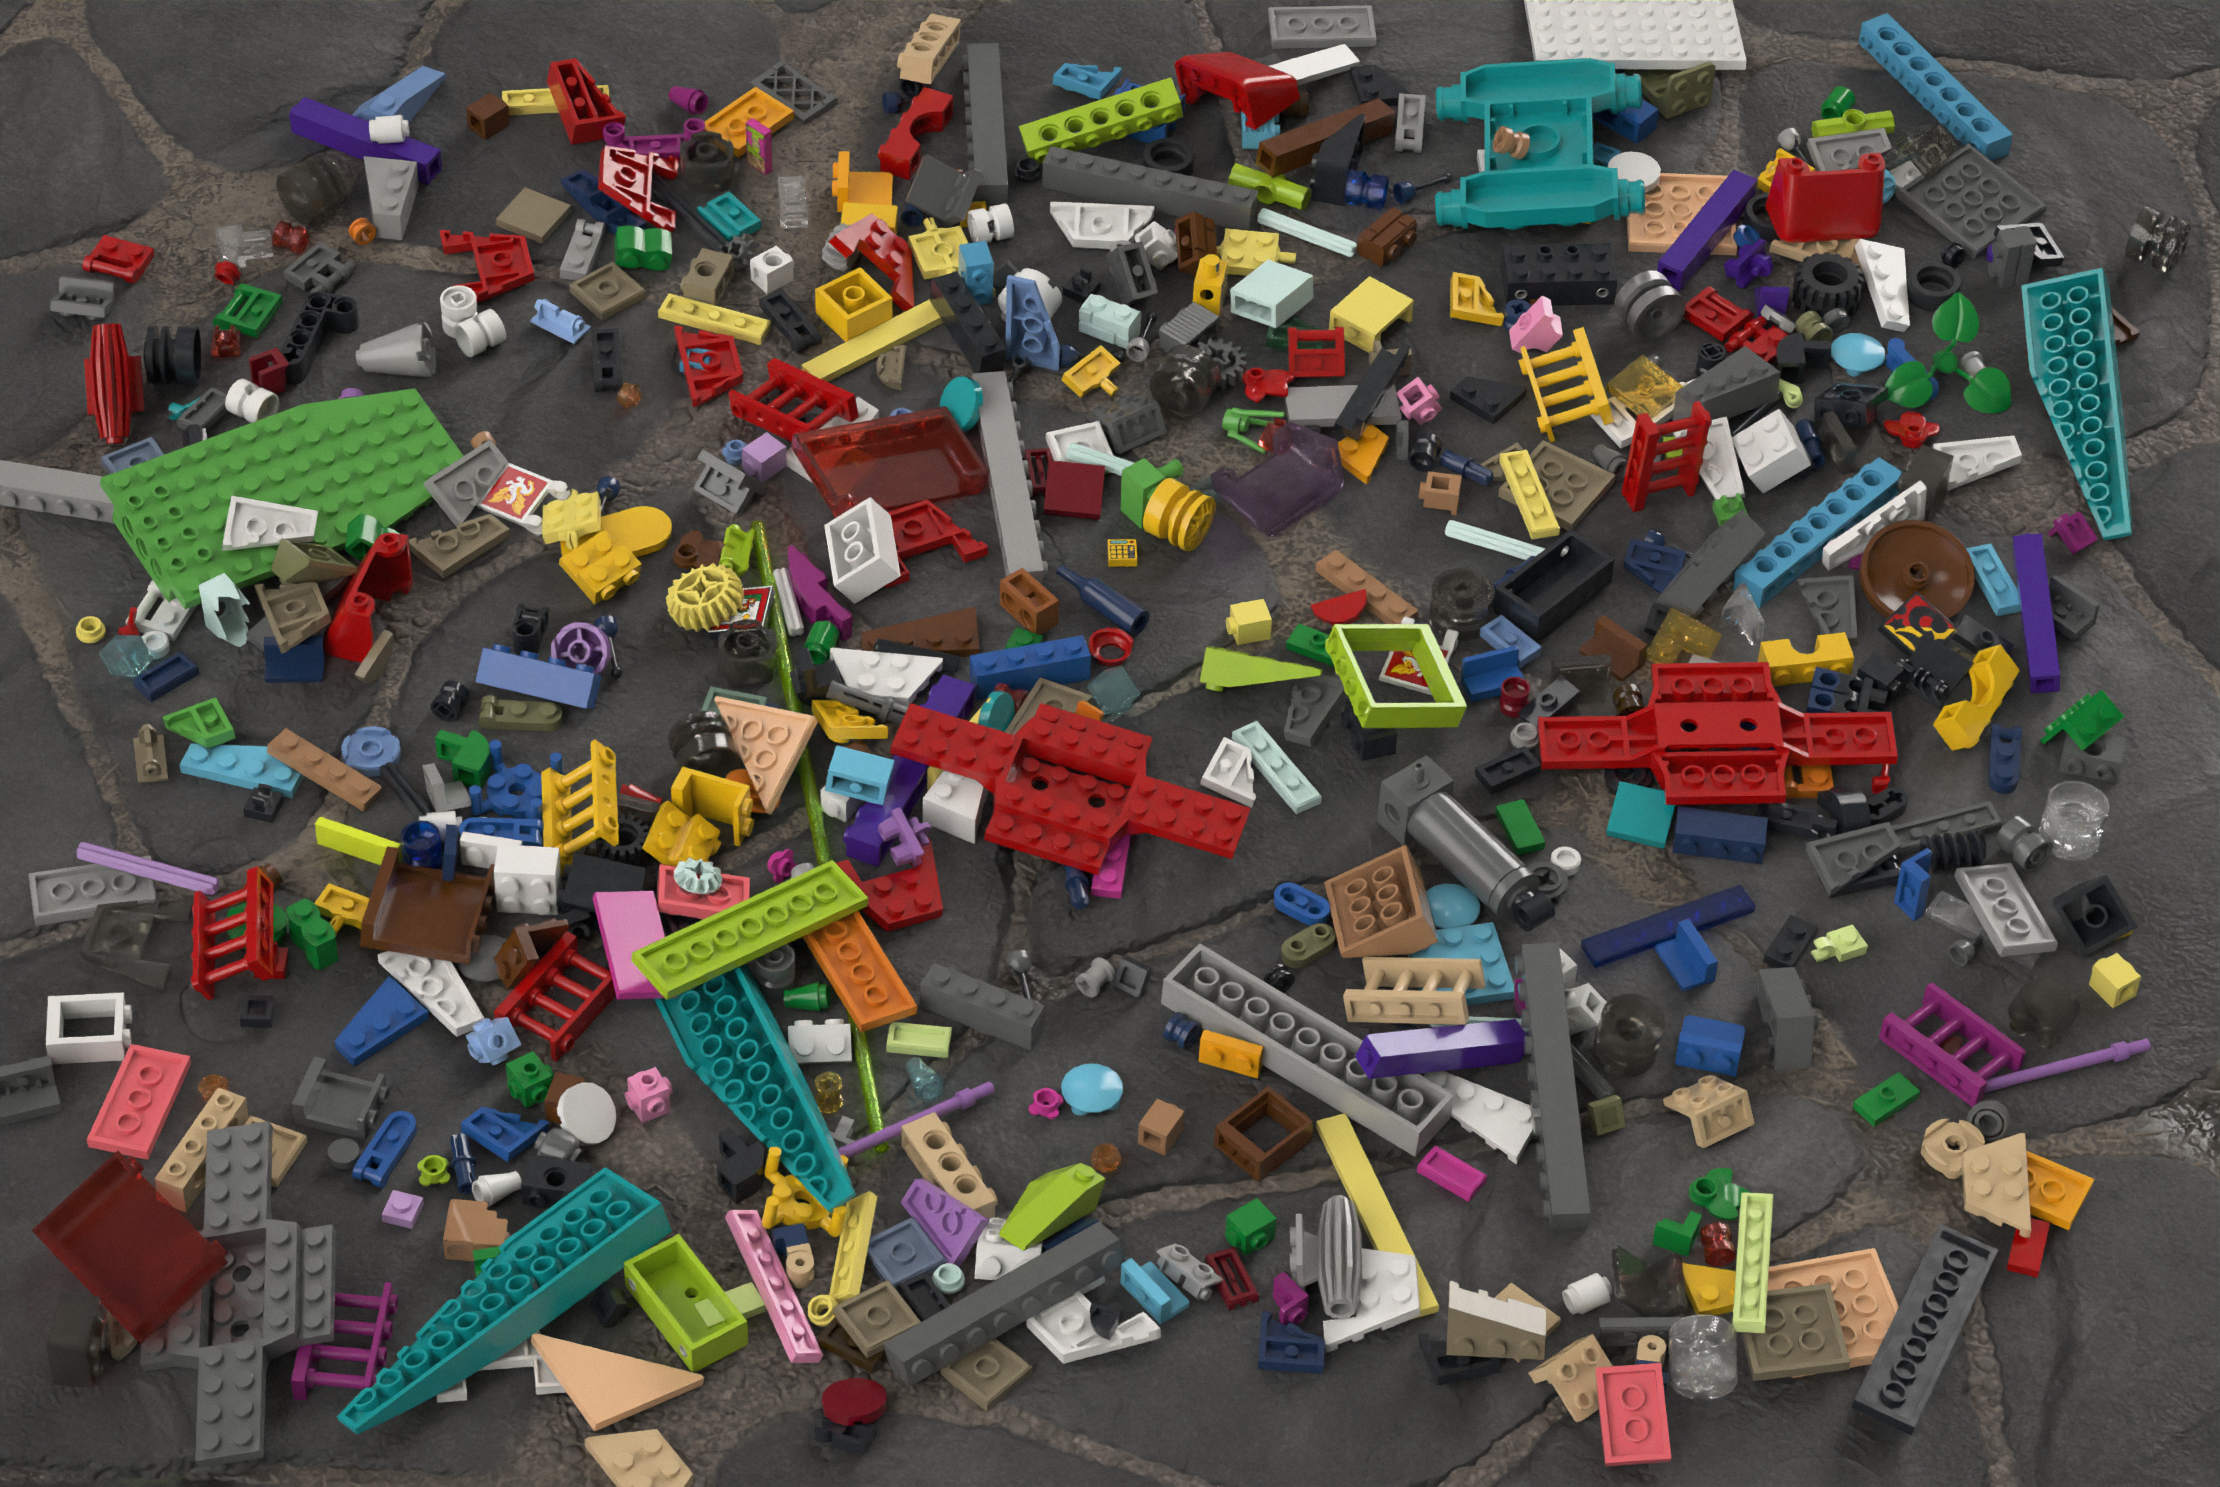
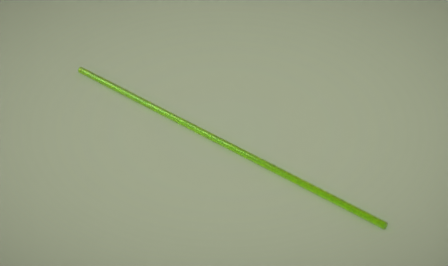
M756 520L751 523L750 527L755 530L753 542L762 587L773 586L775 591L769 623L786 710L802 713L800 700L796 696L789 672H793L794 669L778 589L773 574L774 569L765 524L763 521ZM807 743L797 765L818 867L832 859L809 744ZM846 1009L870 1134L884 1129L885 1125L866 1031H859ZM888 1141L873 1147L874 1152L885 1153L888 1151Z

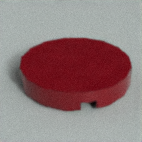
M865 1378L839 1380L829 1385L823 1392V1412L828 1419L837 1424L854 1426V1421H862L863 1424H869L879 1419L886 1411L887 1393L882 1385L873 1380Z

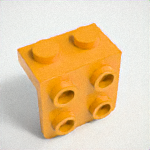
M839 151L838 162H833V178L838 179L832 180V197H837V212H842L844 202L892 205L893 175L889 172H850V151Z
M1204 1029L1200 1038L1198 1062L1258 1079L1263 1067L1264 1046Z

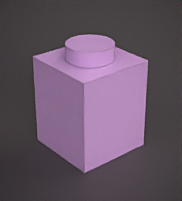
M767 432L742 448L743 470L762 483L787 467L786 446Z

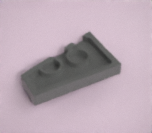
M1854 575L1796 579V586L1821 634L1845 632L1850 646H1858Z
M1326 675L1296 679L1295 686L1292 689L1291 706L1288 709L1284 728L1285 740L1312 747L1347 696L1341 679Z
M1886 822L1808 842L1805 850L1828 895L1831 896L1900 851L1901 843L1891 824Z

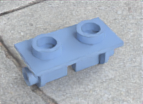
M538 299L534 307L537 310V314L530 322L573 344L591 329V326L585 324L581 316H576L564 309L559 311V307L550 303L547 299Z

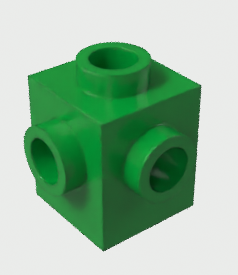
M534 1051L506 1063L507 1086L514 1099L519 1098L525 1108L544 1102L554 1078L551 1067L548 1064L544 1065Z

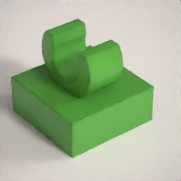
M1736 493V497L1727 498L1726 495H1722L1720 499L1713 500L1712 509L1719 526L1741 509L1747 514L1740 493Z

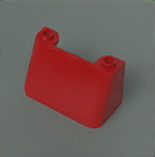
M1232 52L1185 55L1175 62L1181 95L1186 93L1185 103L1195 104L1206 91L1232 100L1234 112L1239 113L1242 111L1248 118L1245 122L1246 127L1254 130L1300 99L1298 83L1294 76Z
M1881 153L1863 154L1858 160L1859 169L1811 172L1806 162L1800 158L1779 159L1765 205L1779 238L1786 242L1799 243L1872 238L1878 235L1882 221L1885 161Z
M398 533L380 535L357 567V572L352 575L333 613L332 622L328 624L323 634L324 648L327 655L362 663L374 645L371 617L375 610V599L390 601L391 595L399 590L409 594L413 585L409 536Z

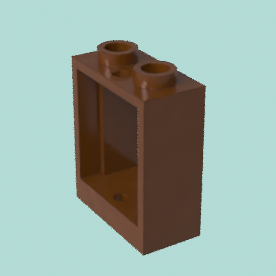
M1267 1086L1215 1126L1214 1146L1259 1182L1312 1141L1313 1121L1305 1112L1299 1111L1290 1104L1284 1095L1275 1092ZM1267 1114L1291 1134L1265 1153L1241 1133Z

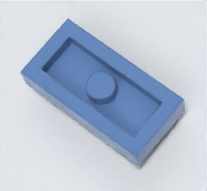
M1502 615L1480 629V637L1496 650L1517 646L1519 650L1517 665L1519 668H1522L1541 655L1542 647Z

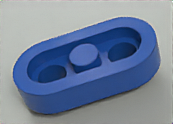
M1289 882L1280 884L1274 891V905L1279 911L1309 926L1317 923L1325 924L1329 920L1330 904L1323 897L1295 883Z

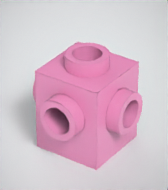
M1419 377L1396 393L1403 403L1399 407L1408 420L1414 418L1420 426L1434 419L1437 413L1442 410V407L1437 402L1441 398L1432 384L1426 386Z
M656 1067L640 1071L634 1076L627 1078L628 1091L625 1092V1098L631 1110L635 1111L641 1123L670 1113V1095L673 1094L672 1086L666 1076L662 1078Z

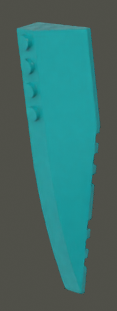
M2103 268L2021 285L2029 370L2104 541L2132 535V519L2124 417L2110 288Z
M747 963L677 995L676 998L668 1000L665 998H654L685 1063L768 1149L771 1147L781 1149L780 1161L827 1211L833 1212L834 1207L842 1206L856 1196L849 1175L821 1111Z
M606 1167L505 1240L499 1247V1255L495 1259L488 1258L482 1264V1272L474 1281L468 1279L460 1287L461 1294L456 1299H449L415 1334L417 1340L412 1346H404L396 1354L398 1360L390 1369L383 1368L376 1375V1383L371 1388H364L337 1416L339 1422L356 1434L362 1433L447 1390L525 1341L624 1268L623 1262L648 1250L672 1232L662 1203ZM536 1282L537 1290H534L532 1283Z

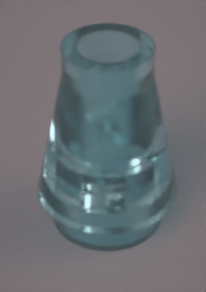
M915 1057L910 1059L906 1064V1070L915 1095L924 1101H932L939 1097L943 1091L942 1078L928 1067L921 1058Z

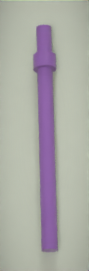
M2147 1038L2130 1043L2122 1041L2111 1044L2110 1048L1990 1078L1986 1080L1985 1093L2110 1060L2115 1062L2129 1059V1055L2149 1051L2151 1045Z
M989 1081L971 1090L965 1088L956 1092L955 1097L838 1149L840 1155L850 1158L901 1135V1126L933 1112L938 1117H941L959 1108L965 1110L975 1105V1101L994 1093V1086Z

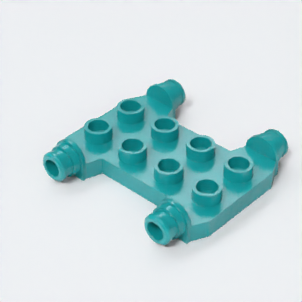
M1593 58L1484 64L1467 72H1460V84H1452L1451 87L1438 86L1436 89L1437 118L1440 121L1453 119V121H1463V124L1469 123V117L1484 120L1485 171L1467 177H1460V189H1451V192L1444 193L1438 191L1435 194L1437 224L1440 227L1453 225V227L1469 229V223L1485 228L1504 227L1515 230L1529 225L1558 224L1561 226H1573L1580 222H1595L1614 214V220H1620V217H1629L1630 214L1643 215L1646 212L1644 181L1641 179L1637 181L1618 179L1617 168L1594 165L1593 113L1611 108L1612 114H1617L1618 111H1627V108L1640 109L1642 107L1641 76L1639 74H1634V76L1615 74V63H1608ZM1505 126L1511 128L1515 133L1520 131L1529 135V148L1522 159L1513 158L1509 153L1500 154L1494 151L1493 140L1500 127Z

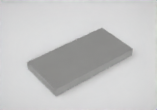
M1371 5L1268 8L1272 49L1328 48L1346 44L1347 47H1376L1377 39Z
M1393 384L1369 424L1392 425L1397 424L1398 420H1401L1395 384ZM1358 385L1288 388V396L1284 397L1289 428H1304V425L1334 427L1336 420Z
M151 855L143 856L142 858L151 860ZM89 864L29 873L35 926L158 908L154 879L103 865Z
M2011 863L1956 869L1954 877L2000 957L2056 951L2057 940Z

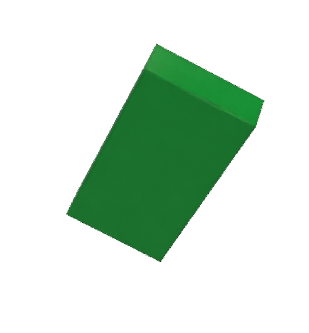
M1524 799L1496 806L1495 814L1516 855L1545 849V840Z

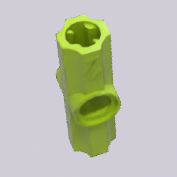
M1850 109L1844 112L1843 117L1812 121L1811 125L1812 138L1884 128L1886 134L1894 133L1895 128L1894 116L1891 110L1864 114L1860 110Z
M1235 163L1229 176V185L1257 190V200L1263 204L1269 205L1277 201L1304 211L1311 197V189L1287 181L1283 174L1272 178L1266 172L1263 173Z

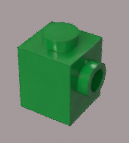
M1256 1198L1227 1215L1226 1239L1231 1246L1237 1247L1244 1256L1253 1250H1260L1275 1238L1277 1218Z

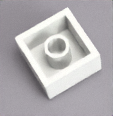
M1777 409L1732 437L1733 444L1748 477L1763 494L1811 465L1794 426L1780 409Z
M498 844L494 867L497 912L558 915L559 906H556L559 889L562 888L559 848Z

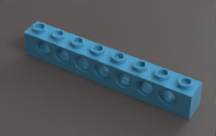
M1888 13L1862 23L1859 36V44L1862 48L1866 49L1964 146L1970 144L1990 161L2009 154L2013 134Z
M1880 457L1872 463L1864 465L1860 472L1853 478H1848L1841 488L1836 492L1829 493L1821 504L1817 507H1812L1801 520L1793 522L1785 533L1777 535L1770 545L1763 550H1758L1746 564H1741L1734 573L1733 592L1757 608L1763 607L1823 558V547L1829 541L1836 539L1900 495L1903 489L1905 473Z

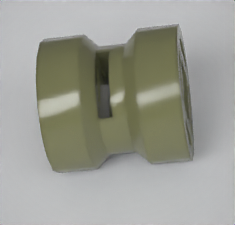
M1815 311L1805 312L1795 323V330L1798 333H1802L1806 341H1830L1832 337V329L1822 322V318Z

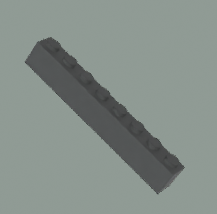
M999 43L967 44V54H962V70H967V72H963V88H968L964 89V105H969V107H965V123H970V125H966V141H972L967 142V158H973V160H968V171L975 168L983 173L975 192V201H986V205L1005 203L1008 205V177Z
M1052 146L1043 162L1042 188L1121 205L1154 206V212L1183 217L1191 212H1196L1203 215V217L1213 219L1215 225L1250 231L1257 213L1258 191L1245 187Z
M1100 1221L884 1343L890 1368L911 1387L1119 1268L1125 1262L1120 1239Z

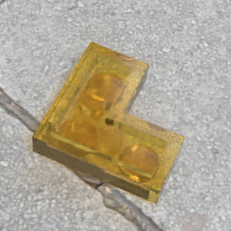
M1671 607L1646 652V658L1656 664L1674 663L1681 649H1684L1691 654L1709 659L1722 635Z

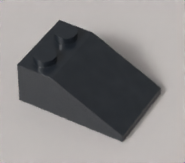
M1359 114L1322 143L1319 153H1314L1311 169H1315V173L1312 174L1310 189H1314L1313 201L1345 207L1362 157L1365 114Z

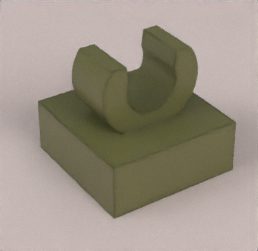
M1613 1095L1588 1103L1587 1108L1592 1132L1597 1136L1626 1127L1622 1101L1619 1096Z

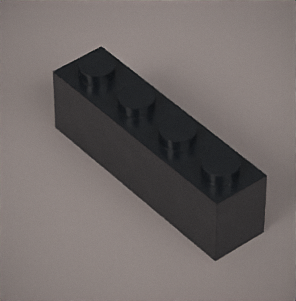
M955 271L933 278L930 302L974 372L1003 371L1007 349L959 273Z

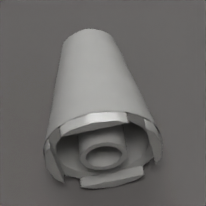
M418 322L361 344L360 349L356 350L357 365L359 367L362 366L365 372L425 378L432 377L431 374H435L436 352L435 347H431L428 338H433L429 325L426 322Z

